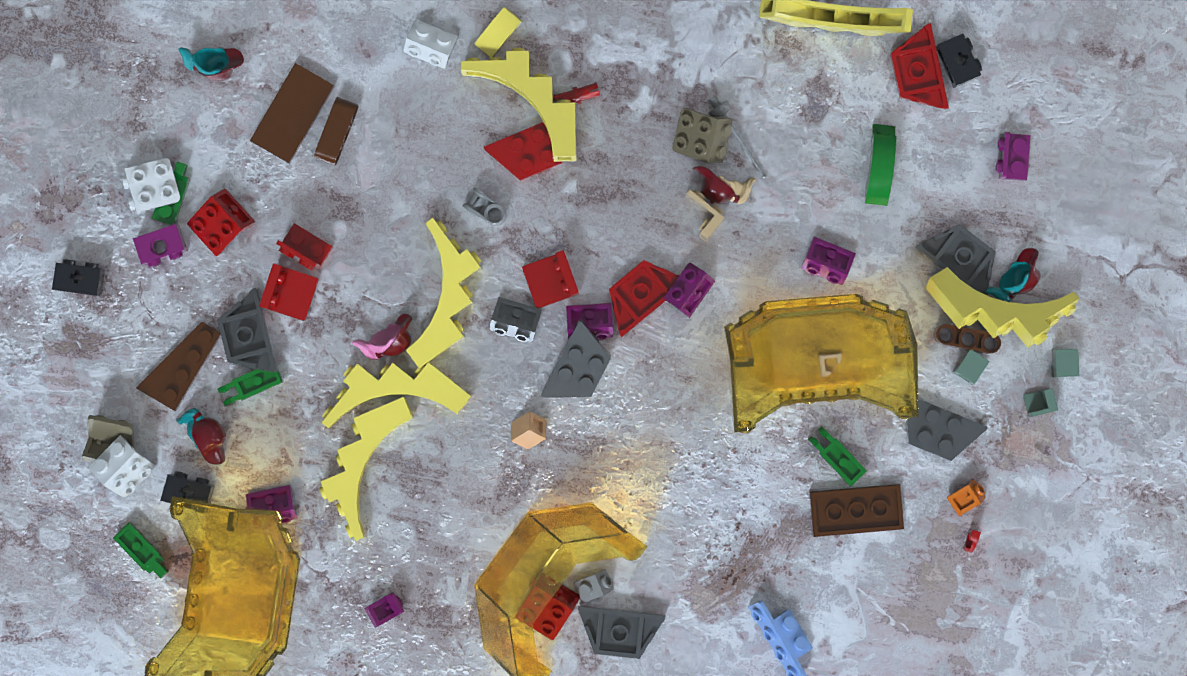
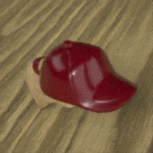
M696 166L693 168L702 179L700 192L711 204H724L728 201L743 204L747 201L752 185L757 180L755 177H752L743 183L728 181L723 176H716L706 167Z

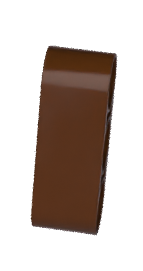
M340 97L335 99L316 147L314 158L336 166L357 114L358 104Z
M943 324L938 326L933 333L935 341L944 346L973 350L985 354L995 353L1001 347L1000 337L997 336L993 339L985 331L965 327L959 329L955 325ZM943 328L948 329L950 332L948 341H943L939 336ZM964 333L972 335L973 341L970 345H965L962 342ZM987 337H991L995 342V346L991 350L987 349L984 345Z

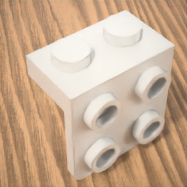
M168 158L124 169V176H121L124 189H129L131 197L127 198L130 211L135 210L136 216L145 214L146 210L176 203L180 200V194Z
M120 435L88 469L105 487L125 498L132 494L135 488L151 474L155 465L139 454Z

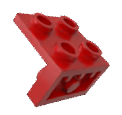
M223 189L212 195L187 222V225L211 252L218 256L239 233L250 228L255 221L226 189Z
M295 223L284 240L276 242L280 246L278 251L292 259L294 256L300 258L298 263L311 271L314 267L320 270L333 248L330 244Z
M564 250L522 266L536 308H542L579 294Z
M273 263L259 307L305 321L319 279Z
M542 572L515 617L550 640H554L574 610L580 597L574 591Z

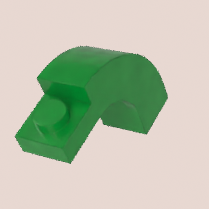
M873 124L871 156L865 186V204L888 205L896 153L897 136H895V126Z

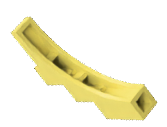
M761 0L759 11L760 18L794 27H816L831 32L850 31L865 36H883L884 33L911 32L913 9L856 7L809 0Z
M513 48L511 51H506V60H502L500 57H491L489 60H480L473 57L467 58L466 61H461L463 76L482 77L497 81L516 91L531 104L547 128L552 143L554 162L577 161L575 103H571L570 100H558L557 103H553L552 77H548L547 74H535L534 77H530L529 51H525L524 48Z
M433 218L427 221L426 225L436 241L441 256L443 270L442 292L438 308L429 326L420 338L406 350L419 369L464 338L462 334L464 328L457 319L453 322L451 318L473 303L470 299L473 296L466 285L461 287L460 284L479 271L481 267L478 264L482 262L475 251L470 253L466 249L459 254L460 246L454 238L451 240L447 238L444 234L448 231L440 220L436 222Z
M948 267L930 277L925 288L959 329L965 325L970 326L978 320L993 339L1000 334L1004 336L1013 330L1027 348L1034 344H1042L1048 338L1047 333L1050 327L1054 326L1062 316L1068 317L1077 309L1075 306L1080 299L1075 292H1072L1060 299L1044 303L1021 304L1006 302L989 297L973 289L960 280Z
M430 362L415 371L414 374L417 376L415 379L395 363H392L390 366L386 364L379 373L380 379H377L360 364H356L355 367L350 365L343 374L346 377L343 382L350 388L348 390L344 388L336 397L339 401L334 407L329 406L322 415L325 419L321 423L327 428H331L343 415L356 406L374 398L388 395L425 397L444 405L456 414L461 411L472 396Z
M405 397L353 418L355 422L352 424L356 436H361L362 439L337 449L338 455L335 456L339 467H344L345 471L320 481L322 486L319 487L323 499H328L329 502L338 499L339 504L336 505L341 517L345 516L348 525H345L346 531L350 538L354 537L355 541L366 537L360 520L359 510L360 483L365 467L373 451L382 440L398 426L414 418Z

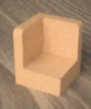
M530 411L511 423V441L525 449H530L546 439V419Z

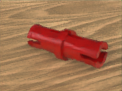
M597 82L581 88L573 87L572 90L553 95L555 101L560 99L570 100L571 103H577L578 105L583 100L599 97L600 92L599 90L589 92L598 88Z

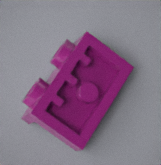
M1004 132L1002 137L998 138L997 150L1001 151L1000 160L997 159L996 173H999V179L1027 181L1031 135Z
M813 237L801 269L811 275L825 278L833 284L843 285L856 253Z
M689 262L664 299L690 318L715 283V280L705 271Z
M611 303L566 306L568 339L579 319L583 320L585 326L598 340H606L613 337Z
M290 485L246 494L248 517L253 527L264 528L269 526V524L278 522L288 523L293 519H297Z

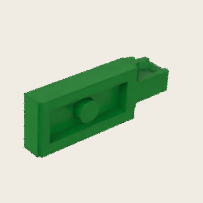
M177 162L173 172L180 200L176 203L155 208L152 219L169 225L176 223L189 185V178L185 176L188 165Z
M131 522L127 523L113 537L143 571L146 570L149 574L154 571L159 578H163L169 572L161 563L165 560L161 556L162 554Z

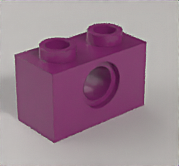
M177 224L133 238L141 264L148 265L149 268L162 264L161 260L170 258V261L183 257L182 253L188 251L180 226ZM159 241L166 243V250L162 253L156 251V244Z

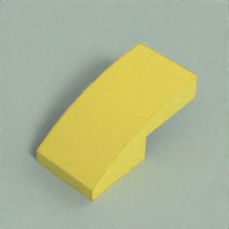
M504 7L474 44L490 58L494 57L522 20Z

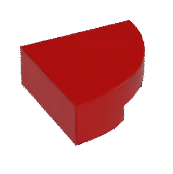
M972 529L968 531L963 548L964 551L970 553L974 551L981 532Z

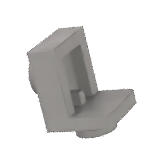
M606 569L574 582L582 604L614 590L612 579Z

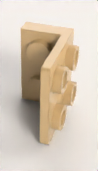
M689 189L685 197L712 218L707 217L699 227L701 231L699 237L706 242L725 217L722 216L723 211L715 204L710 206L704 201L706 197L696 189L694 191Z

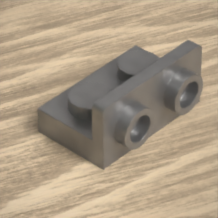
M498 297L489 330L494 331L498 335L515 337L521 342H533L542 309Z

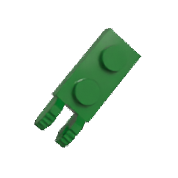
M255 369L233 379V382L221 386L217 390L219 393H225L229 389L236 387L238 395L223 401L224 406H228L277 386L284 381L279 370L274 373Z
M821 426L818 429L819 433L830 443L823 448L815 437L811 436L808 440L820 452V456L851 487L867 470L836 438L834 439Z

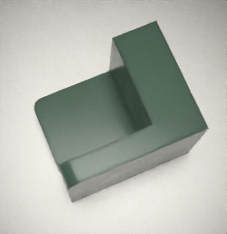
M1078 349L1052 350L1053 377L1079 376Z
M969 350L962 362L956 366L953 373L972 385L977 382L990 361L975 351Z
M1053 388L1023 395L1028 417L1058 411Z

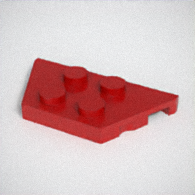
M929 23L891 52L890 57L899 98L946 110L949 109L932 26Z
M543 122L484 146L487 153L520 181L562 164V162H554L552 143Z
M643 260L609 288L621 337L666 301L664 297L679 275Z

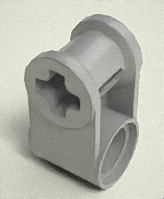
M474 187V193L462 207L493 226L502 225L506 220L505 210L485 193ZM494 209L501 211V217L496 221L491 220L489 217L490 212Z

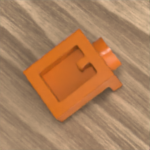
M974 479L947 496L948 501L958 516L978 506L986 498L983 486Z

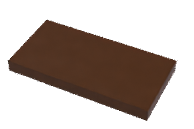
M295 63L250 141L290 164L335 86Z
M900 484L809 492L813 537L904 529Z

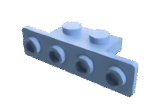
M762 600L751 604L748 608L751 611L752 618L758 623L764 638L770 643L776 658L783 665L786 675L807 676L797 659L813 647L791 610L788 609L773 619Z

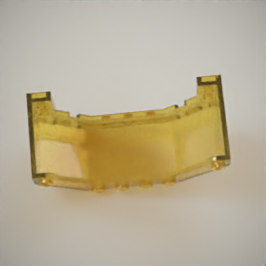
M858 294L774 300L763 302L759 305V310L757 311L750 310L739 317L738 323H729L724 326L734 432H750L756 427L757 422L782 406L797 403L812 404L820 401L835 402L844 399H860L893 411L901 419L919 417L917 341L906 310L899 308L894 311L889 309L888 304L876 300L867 302L863 300V296ZM842 353L840 364L837 363L836 358L824 359L825 371H830L832 374L821 377L819 355Z
M172 496L169 508L171 517L178 520L192 550L185 607L181 627L157 657H153L147 662L144 676H266L274 666L273 660L278 654L282 655L287 649L300 564L299 554L291 546L293 541L289 531L281 523L283 518L280 511Z
M592 502L528 512L474 584L484 650L510 676H549L552 670L538 661L533 631L534 621L576 564L619 557L633 561L638 559L648 547L646 542Z

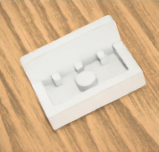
M416 19L406 38L404 52L412 57L427 61L434 66L445 68L458 36Z

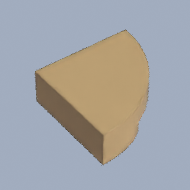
M842 353L819 355L821 377L832 374L838 368L842 359Z

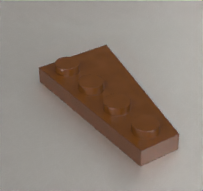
M201 322L136 389L176 411L221 337V333L206 323Z

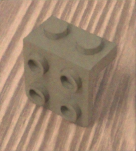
M683 108L678 120L672 147L673 151L705 163H723L727 154L726 147L732 132L733 119L728 117H712Z
M102 415L88 416V440L82 454V461L93 463L120 435L134 448L132 424L124 420L107 419Z

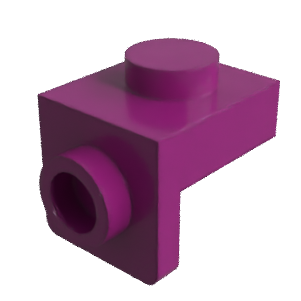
M394 592L364 608L375 628L404 612L402 608L403 603Z

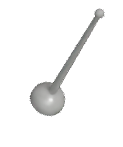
M717 96L708 100L714 108L709 112L710 116L727 117L726 114L730 108L727 100L722 104ZM732 125V133L739 141L747 155L750 157L756 168L759 170V172L762 175V178L766 179L767 176L762 172L761 168L755 161L747 146L745 145V143L739 136L738 132Z

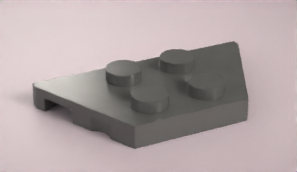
M959 224L916 245V250L941 269L948 267L964 283L988 296V293H985V291L988 289L991 280L992 265L996 251Z
M253 288L249 291L250 294L241 302L238 301L229 312L224 313L217 319L227 362L231 365L275 373L278 370L262 307H259V293L256 288Z
M578 320L541 393V397H591L611 359V355L601 346L599 340L589 331L583 320Z
M905 394L908 444L952 461L987 430L985 425Z
M578 606V611L593 652L599 655L640 659L665 620V615Z

